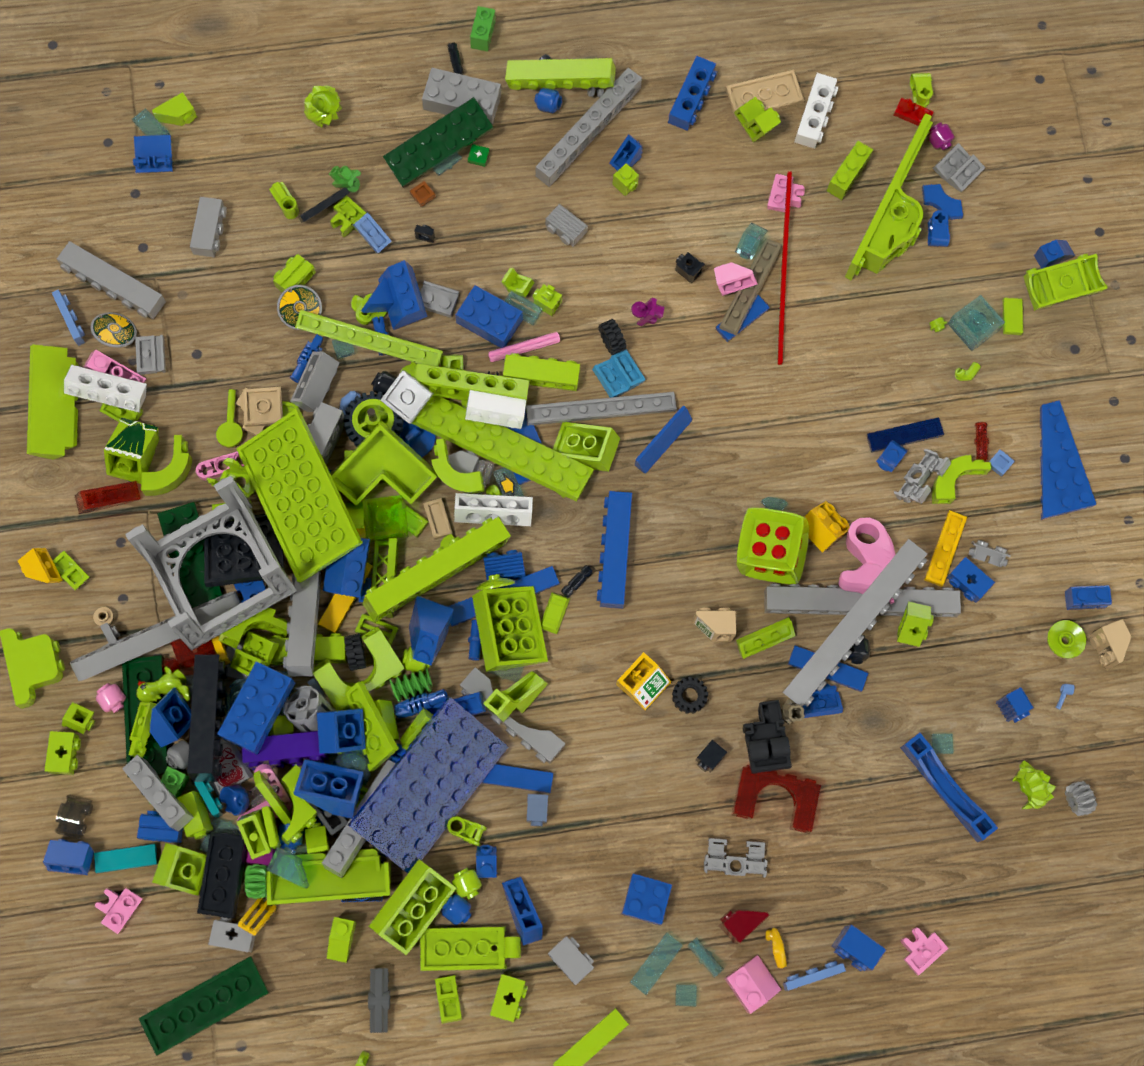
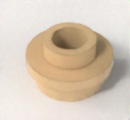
M101 607L95 611L93 619L97 625L101 626L105 623L111 624L114 615L109 608ZM105 613L106 618L101 620V614Z

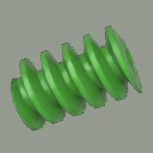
M427 668L426 674L419 670L418 676L411 672V679L406 674L403 675V681L399 677H396L395 683L389 679L394 697L398 702H401L402 695L405 699H409V693L416 697L417 691L422 695L425 688L429 693L432 692V682Z

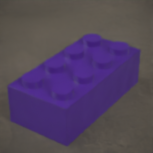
M318 731L267 736L258 755L242 748L243 764L248 768H252V771H255L256 767L261 764L272 766V769L284 768L286 764H292V767L295 765L300 767L303 765L304 759L319 763L329 760L328 753H319Z

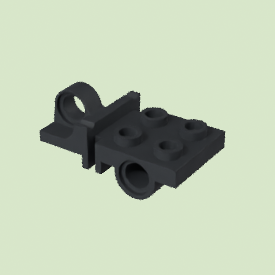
M779 700L760 702L758 707L760 722L746 723L742 727L743 734H745L751 773L791 769L790 743L785 734L786 728L783 726L784 720Z

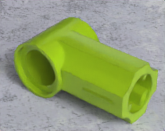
M283 182L272 184L269 191L278 203L284 216L287 219L296 218L299 215V208L295 198L292 197Z

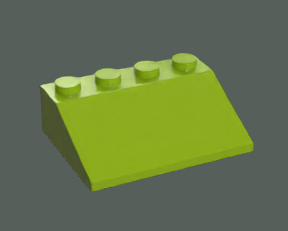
M534 586L482 589L472 596L486 672L548 662Z

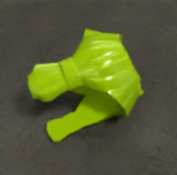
M233 458L224 459L223 464L227 465L229 469L223 471L220 480L232 476L234 480L238 477L245 478L246 484L244 488H241L238 483L237 485L246 498H249L254 493L255 488L245 467L241 466ZM207 478L208 483L213 487L218 483L216 479Z

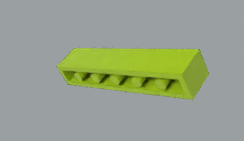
M612 58L508 60L505 80L509 89L536 90L538 88L588 89L590 87L604 89L614 87L616 67Z

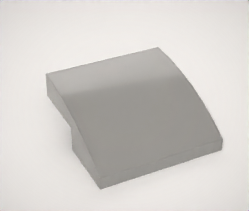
M959 143L933 167V170L941 178L960 192L985 169L974 154L970 156Z

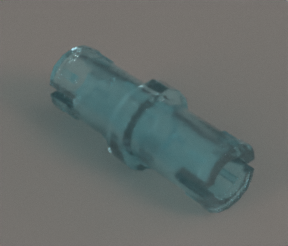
M695 938L693 943L691 942L687 945L699 959L698 962L703 964L714 978L724 970L714 959L711 951H708L698 938Z

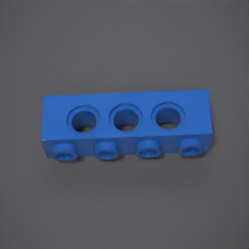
M696 56L670 111L669 124L688 131L690 125H694L697 118L695 114L697 110H701L704 103L702 100L703 96H707L711 87L709 83L710 81L714 82L716 78V63Z

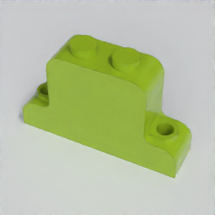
M10 628L0 630V638L15 705L21 709L30 707L35 702V690L37 688L58 683L63 678L62 671L65 670L63 660L59 659L60 645L58 641H54L45 634L23 640L21 632H16Z

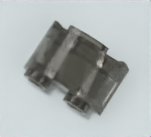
M69 794L66 796V804L61 803L55 822H59L55 832L80 840V837L84 835L87 824H84L86 815L90 816L93 810V800Z

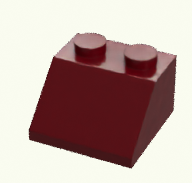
M728 911L720 918L722 923L719 927L734 944H739L770 915L767 912Z

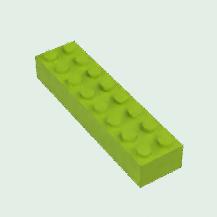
M490 517L482 522V526L478 529L473 527L468 530L463 538L460 539L458 536L450 541V545L446 548L441 546L436 549L431 557H422L416 562L417 564L414 567L407 566L400 571V575L397 577L391 576L383 581L384 584L378 588L374 586L367 590L362 604L373 622L376 623L413 601L417 596L423 595L483 559L487 554L503 547L511 535L499 517L495 519Z

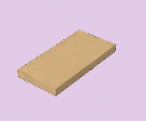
M794 70L726 86V92L733 113L754 97L763 103L765 111L770 107L773 110H779L804 103Z

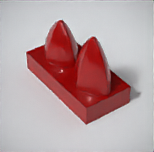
M901 97L893 116L919 126L925 113L932 116L934 111L913 103L911 99Z

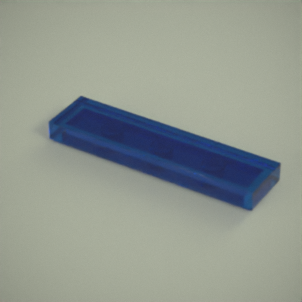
M937 417L867 433L866 437L870 451L873 453L885 450L892 440L900 446L943 437L944 432L940 419Z

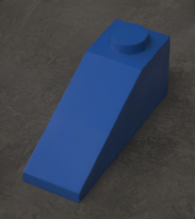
M518 877L503 882L504 893L523 946L541 940L543 926L522 878Z

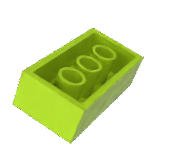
M418 860L369 927L407 955L456 890V887L421 860Z

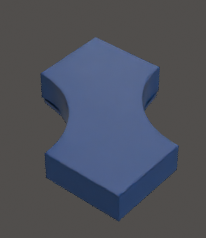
M941 184L922 186L924 205H930L937 210L946 212L948 220L962 219L961 200L953 199L946 195Z

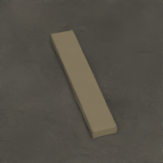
M769 239L764 240L750 267L757 280V285L737 292L720 324L721 330L734 335L738 334L782 249V244Z

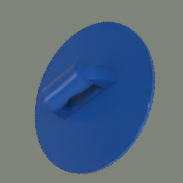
M404 420L403 432L400 433V438L418 455L424 457L434 446L435 434L414 424H409Z

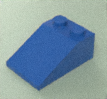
M304 759L294 795L333 815L353 819L363 785L364 772Z

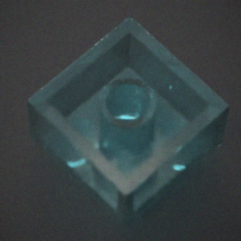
M980 295L954 314L948 325L966 346L973 351L996 334L1005 322Z

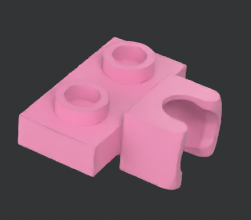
M775 175L767 209L785 212L787 176ZM792 177L790 206L800 208L801 198L797 196H804L805 187L793 184L794 178Z
M106 888L104 893L109 897V902L107 904L97 902L94 906L107 914L101 923L119 934L143 898L128 888H125L120 896Z
M916 927L912 930L915 941L911 942L908 938L901 939V943L911 952L903 960L918 976L949 948L935 932L927 938Z

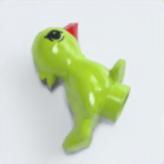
M166 666V674L158 681H139L136 695L144 703L154 702L157 699H161L160 694L166 695L175 687L186 701H190L191 693L189 687L183 685L187 682V679L179 670H175L172 673Z

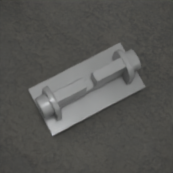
M982 540L971 542L975 546L969 550L968 555H971V558L985 562L988 555L990 556L988 563L999 567H1006L1008 560L1005 558L1006 556L1011 557L1007 553V549L996 546V548L989 547V543Z

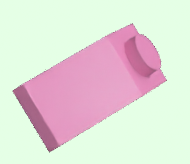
M731 262L714 268L717 285L722 296L757 285L753 271Z

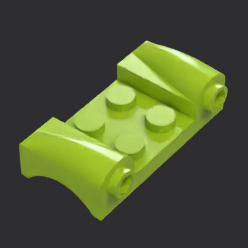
M1083 254L1075 260L1039 270L1033 268L1027 270L1023 276L1034 311L1078 297L1103 292L1107 289V285L1099 273L1097 254L1089 256L1088 254Z

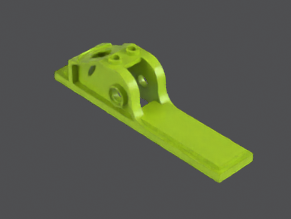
M925 113L849 266L845 278L852 280L854 275L858 276L862 267L878 274L891 260L905 253L909 245H914L922 229L919 225L923 218V209L920 203L906 195L901 187L933 122L930 121L932 116Z

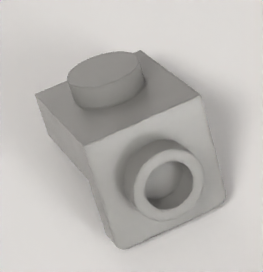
M108 623L100 626L109 642L108 644L119 640L120 633L115 626L112 627Z

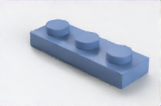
M59 290L51 292L74 341L78 346L84 344L83 336H85V333L80 325H76L75 321L78 318L73 310H69L68 305H70L66 294L62 295Z
M837 961L825 964V969L818 971V968L815 967L806 970L807 975L801 977L798 974L786 977L787 981L783 982L784 989L789 991L845 972L844 964H837Z

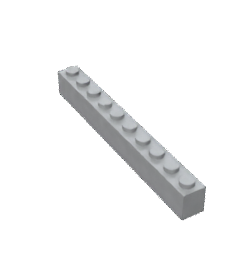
M908 539L783 693L796 704L808 707L814 699L812 694L816 690L820 692L827 684L825 681L826 677L829 674L833 676L840 668L837 666L840 660L843 659L845 661L850 656L852 651L849 649L854 644L858 646L865 637L862 635L866 629L871 630L877 623L875 620L879 613L883 615L890 607L887 604L890 599L896 600L902 592L900 587L904 582L908 585L914 578L913 571L917 567L921 569L928 561L925 558L927 553Z
M770 584L764 590L765 613L847 615L863 594L844 591L838 585L819 588V585L800 587L798 584H791L789 587H781L780 584ZM904 587L893 604L887 603L890 606L883 615L879 613L877 616H903L909 601L930 606L931 615H934V617H957L961 614L960 591H954V588L935 590L933 587H925L923 590H916L915 587Z

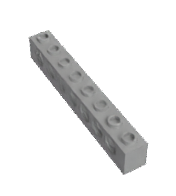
M627 68L614 82V87H609L536 166V177L550 187L641 89L642 77L630 68Z

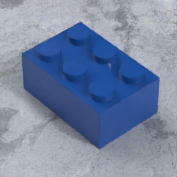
M474 285L455 314L457 324L500 348L507 346L523 321V311Z

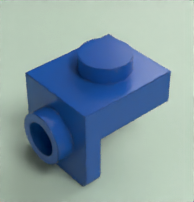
M482 845L476 848V873L479 878H497L496 846Z

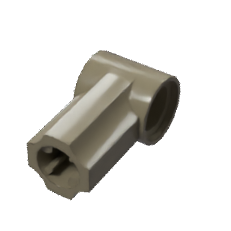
M788 699L781 707L782 718L789 725L791 722H801L805 717L804 708L791 699Z

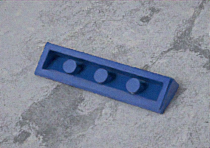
M682 406L635 459V466L643 473L649 471L692 422V417L685 406Z

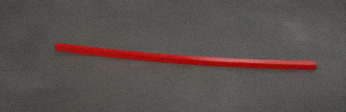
M790 171L787 173L777 365H782L785 291L792 172Z

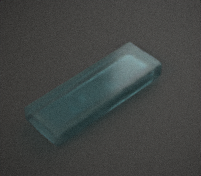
M666 933L630 983L647 995L683 945Z

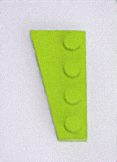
M357 682L346 692L350 709H363L366 749H363V753L367 755L369 764H367L368 770L375 771L399 748L364 682Z

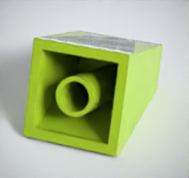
M121 418L104 448L106 474L141 484L142 472H148L159 442L158 427Z

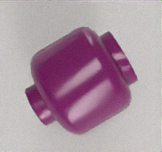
M940 122L930 128L927 137L934 149L941 148L943 151L952 146L951 142L955 136L948 124Z

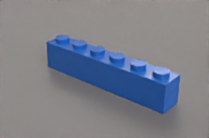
M609 491V496L604 499V508L608 509L607 515H603L602 525L606 527V534L602 533L601 545H605L604 552H600V564H603V571H599L598 582H602L601 590H597V601H600V607L619 609L624 607L632 493Z

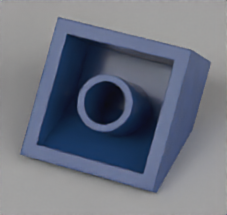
M175 687L152 709L150 733L160 747L179 740L190 728L191 709Z

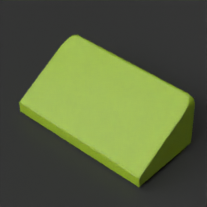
M102 403L100 412L118 422L121 418L138 421L144 411L140 409V412L104 403Z

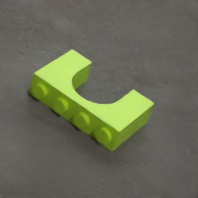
M378 627L361 636L374 662L371 674L361 681L364 682L368 692L374 688H381L385 685L386 680L398 677L402 673L401 671L405 669ZM328 659L314 666L313 675L335 709L338 711L350 708L346 692L356 683L342 680Z

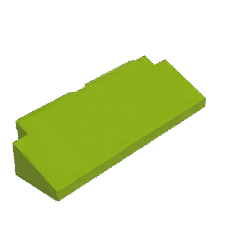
M35 344L30 346L27 454L55 460L65 456V449L68 450L77 445L78 409L75 407V401L78 400V397L64 394V379L71 365L79 366V364L76 362V358L67 357L68 348Z
M375 849L360 850L343 878L324 868L322 864L326 857L324 853L284 856L281 859V863H278L279 872H266L267 905L391 896V863L384 862V864H381V856L378 855Z

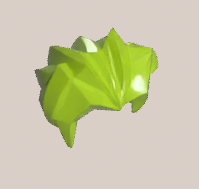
M328 85L314 86L312 92L305 98L304 114L306 118L321 128L323 124L330 125L331 120L338 119L337 112L343 109L339 103L340 98L337 92H335V88Z
M1024 760L1019 765L1020 770L1012 781L1019 782L1020 791L1027 795L1028 803L1022 809H1040L1054 798L1051 793L1055 790L1056 786L1049 783L1051 776L1044 774L1043 770H1036Z

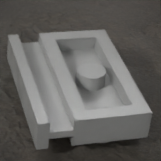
M424 281L420 293L425 310L451 318L457 298L459 297V291Z
M164 336L135 337L137 373L139 375L157 372L165 373Z

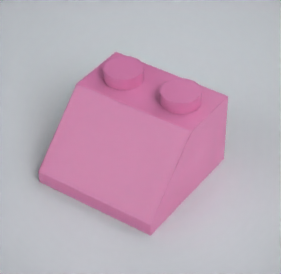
M758 955L724 978L748 1014L757 1010L781 991V988Z

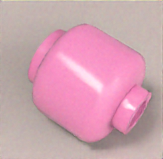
M107 683L97 690L96 701L103 711H113V713H116L124 707L123 703L126 697L117 684L111 685Z

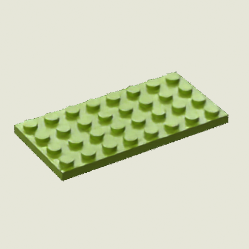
M294 409L236 448L297 582L305 581L363 544L299 409Z

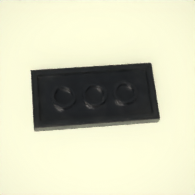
M210 831L197 914L236 919L247 851L242 835Z

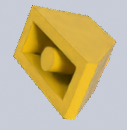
M32 548L17 560L21 571L27 578L45 583H61L63 581L46 548Z

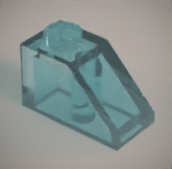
M751 222L743 232L735 252L739 253V256L744 259H752L768 230Z
M285 846L283 850L277 847L266 870L307 889L309 884L301 858L296 856V851Z

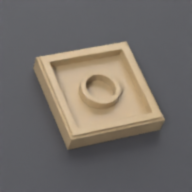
M281 387L243 389L245 427L269 426L283 418Z

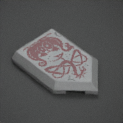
M222 739L220 744H223V756L219 757V764H222V775L218 776V782H210L218 797L223 787L240 785L253 777L250 769L243 764V757L236 745Z

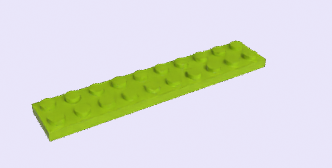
M432 396L411 423L576 502L594 471L593 468L504 426L466 420V408L442 397Z

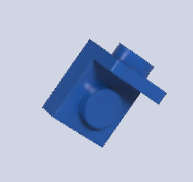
M892 440L876 462L882 470L892 472L907 453V450Z

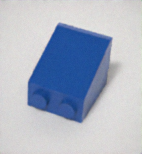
M420 596L416 597L409 624L414 660L430 666L433 664L446 640L454 609Z

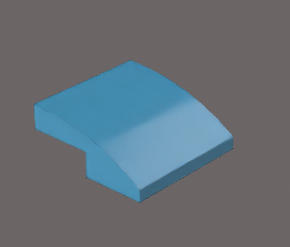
M627 349L612 355L609 360L595 365L592 369L610 398L618 397L646 380Z

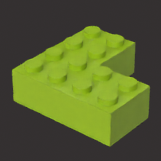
M383 421L371 431L331 474L337 489L356 506L382 478L412 504L438 476L434 468Z

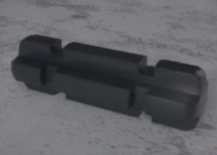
M448 43V52L453 72L463 75L457 43Z
M585 565L581 572H578L568 582V586L565 585L562 588V594L569 598L573 591H576L582 585L586 577L588 578L592 574V569Z

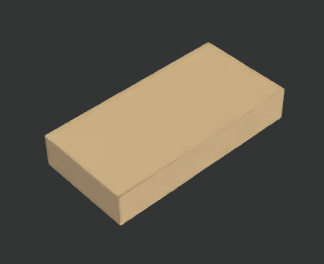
M442 498L423 503L434 540L452 534Z

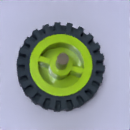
M370 391V395H366V392L362 393V397L356 396L355 401H351L349 403L350 407L345 410L344 427L347 436L351 442H354L356 447L381 421L401 437L400 433L403 432L404 420L381 401V398L384 396L382 392L375 394L374 391Z

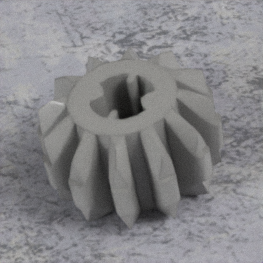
M1084 781L1070 784L1066 787L1065 791L1068 806L1071 807L1072 812L1077 816L1088 815L1095 811L1097 806L1096 797L1093 794L1094 791Z

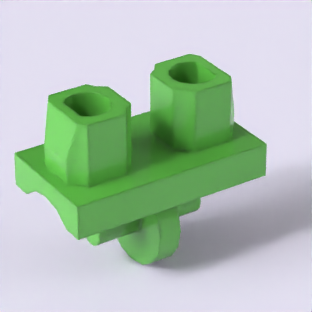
M334 166L329 173L334 179L332 185L335 188L345 187L349 192H356L360 187V182L357 178L361 174L359 170H351L347 166L341 168Z

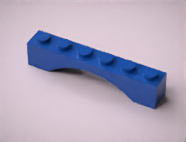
M918 733L900 747L976 842L983 841L998 829L986 812L976 805L957 785L940 762L932 746L921 733Z

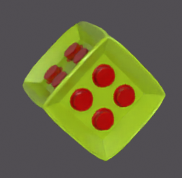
M748 508L743 520L737 549L736 565L742 575L758 580L782 584H799L809 540V523L807 519L786 511Z

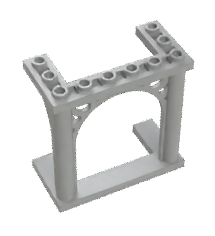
M232 476L223 478L214 485L225 504L219 505L211 512L199 516L193 522L181 526L175 532L167 534L157 541L147 528L141 525L125 534L128 541L152 567L176 616L168 621L170 628L191 650L297 591L280 566L251 511L253 507ZM234 518L232 527L226 529L225 523ZM216 534L235 535L243 539L252 549L262 568L258 571L269 588L201 626L180 583L179 575L182 561L187 552L197 542L206 537ZM175 550L179 551L177 558H169L167 556ZM170 564H176L175 567L171 569L172 566Z

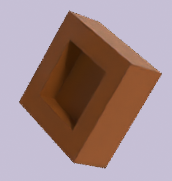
M425 181L410 190L411 196L420 207L435 198V193Z

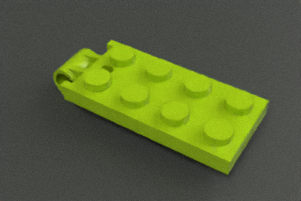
M506 927L426 929L420 937V971L506 969L505 958H521V937H505ZM493 945L497 946L496 951H492L491 948Z

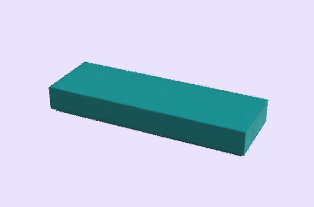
M156 844L94 853L95 873L158 865Z

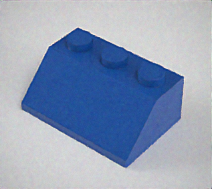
M405 260L389 266L378 281L380 283L384 277L388 280L394 304L388 310V315L393 330H396L428 316L413 267Z
M361 538L363 544L326 567L323 591L362 597L371 539Z

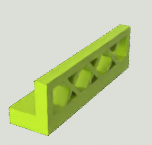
M389 538V541H375L372 587L379 585L384 579L391 576L396 577L397 538ZM379 546L389 547L386 557L383 558L379 554ZM384 563L387 566V573L381 577L377 572V568ZM394 612L384 618H393Z

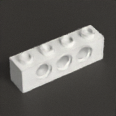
M819 73L816 74L794 143L814 149L817 142L821 143L824 132L820 131L822 127H826L829 118L826 117V113L831 112L834 103L830 100L831 97L836 96L838 87L835 86L836 78Z
M71 365L64 379V394L140 412L146 398L147 384Z
M456 493L454 522L482 524V522L490 517L492 519L499 517L504 525L531 526L533 497Z

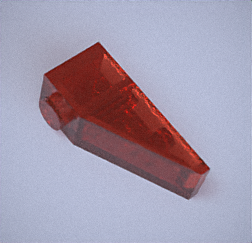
M133 481L82 490L75 495L79 514L138 501L141 500L137 482Z

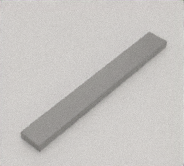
M674 392L528 405L526 406V416L529 426L675 412L677 407Z

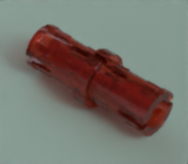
M977 422L975 423L976 438L974 439L976 460L986 461L988 460L987 445L989 444L987 423Z

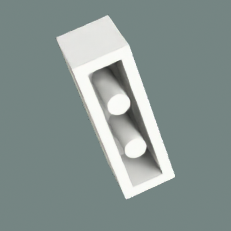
M470 390L465 419L521 429L526 400Z

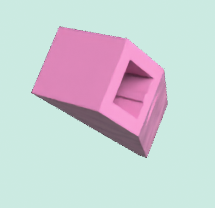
M97 350L91 352L83 366L86 369L144 383L146 378Z

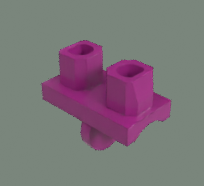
M652 297L645 304L641 301L635 302L631 307V312L635 317L640 318L637 325L643 326L645 323L655 324L657 318L661 319L665 307L656 304L657 299Z

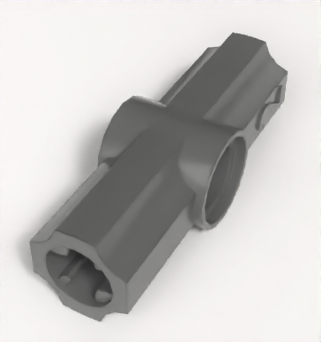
M388 968L370 969V991L368 993L370 1033L388 1032V1010H390Z

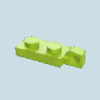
M140 702L129 739L132 741L128 755L132 757L139 755L143 758L146 752L145 746L151 734L152 709L156 703Z

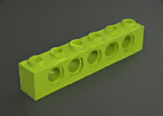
M417 364L414 378L433 393L432 396L468 401L469 392L473 390L527 401L529 380L427 364Z

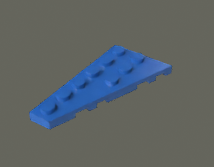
M1060 400L1041 405L1040 447L1042 456L1040 457L1042 485L1041 520L1094 507L1097 504Z

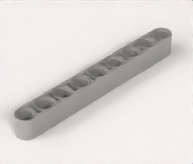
M232 591L192 609L202 626L241 604L236 591ZM176 616L72 660L70 665L77 680L82 681L179 639L180 637L170 628L168 623L169 620Z

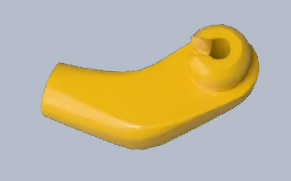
M772 928V930L765 932V937L767 941H772L773 956L777 967L785 968L787 960L784 944L779 931L776 928Z

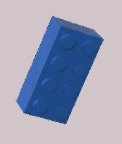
M256 661L217 734L221 738L258 755L295 685L293 679Z

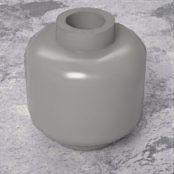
M181 740L167 750L166 761L171 768L184 770L188 767L189 743Z

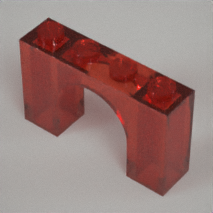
M750 765L741 768L731 816L751 820L761 789L776 785L787 790L793 799L794 808L790 830L807 834L812 832L821 785L816 784V780L805 778L802 781L792 774H785V776L777 775V771L752 774Z

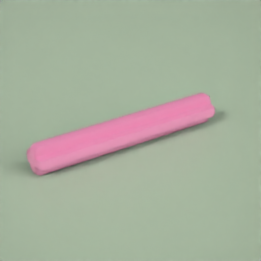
M554 332L489 351L488 356L491 362L505 359L506 354H522L559 343L560 336L558 332Z

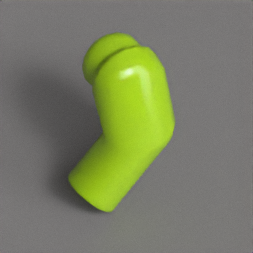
M973 362L968 370L958 368L955 370V378L959 381L972 380L981 366Z

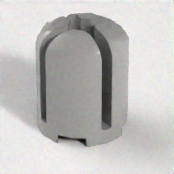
M311 686L296 688L297 692L290 699L287 698L284 703L283 713L302 733L318 731L317 713L336 710Z

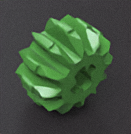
M253 864L247 866L244 885L248 898L261 899L267 896L266 872H268V868L266 865Z

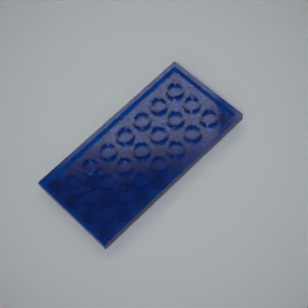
M448 697L353 817L348 826L408 874L418 860L422 861L447 828L448 821L458 814L507 750L508 746L454 699Z

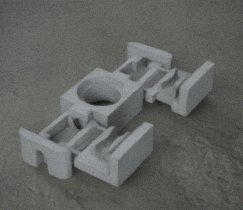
M924 449L926 454L918 465L914 463L904 477L906 482L900 491H894L896 498L899 500L903 499L906 503L913 500L922 504L930 494L931 489L928 485L924 488L921 486L929 477L930 472L935 471L937 475L942 476L951 464L949 458L942 459L937 452ZM916 473H922L919 478L913 479Z
M708 838V854L704 857V872L707 873V870L724 871L725 875L745 876L746 873L762 874L763 878L766 877L767 860L763 859L762 862L765 853L764 842L746 841L747 847H749V854H746V857L725 856L724 845H727V839ZM733 860H738L741 863V868L737 872L730 869V863Z

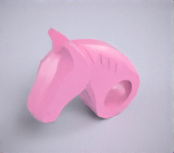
M859 518L852 522L846 537L847 549L863 565L856 570H846L840 574L838 584L844 591L864 594L896 555L892 540L886 529L879 521L872 518ZM862 533L869 534L876 542L866 544L861 542L856 536ZM891 598L890 601H889V603H890V604H893V603H894V599Z

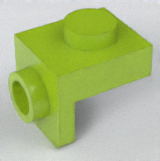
M510 268L502 279V284L508 292L522 297L527 296L535 283L532 278L517 274L514 268Z

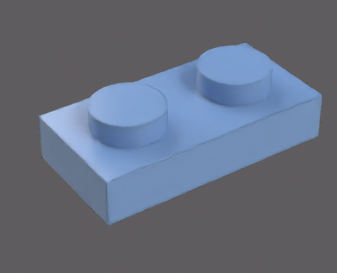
M369 213L363 215L353 224L376 253H379L391 242L390 238Z

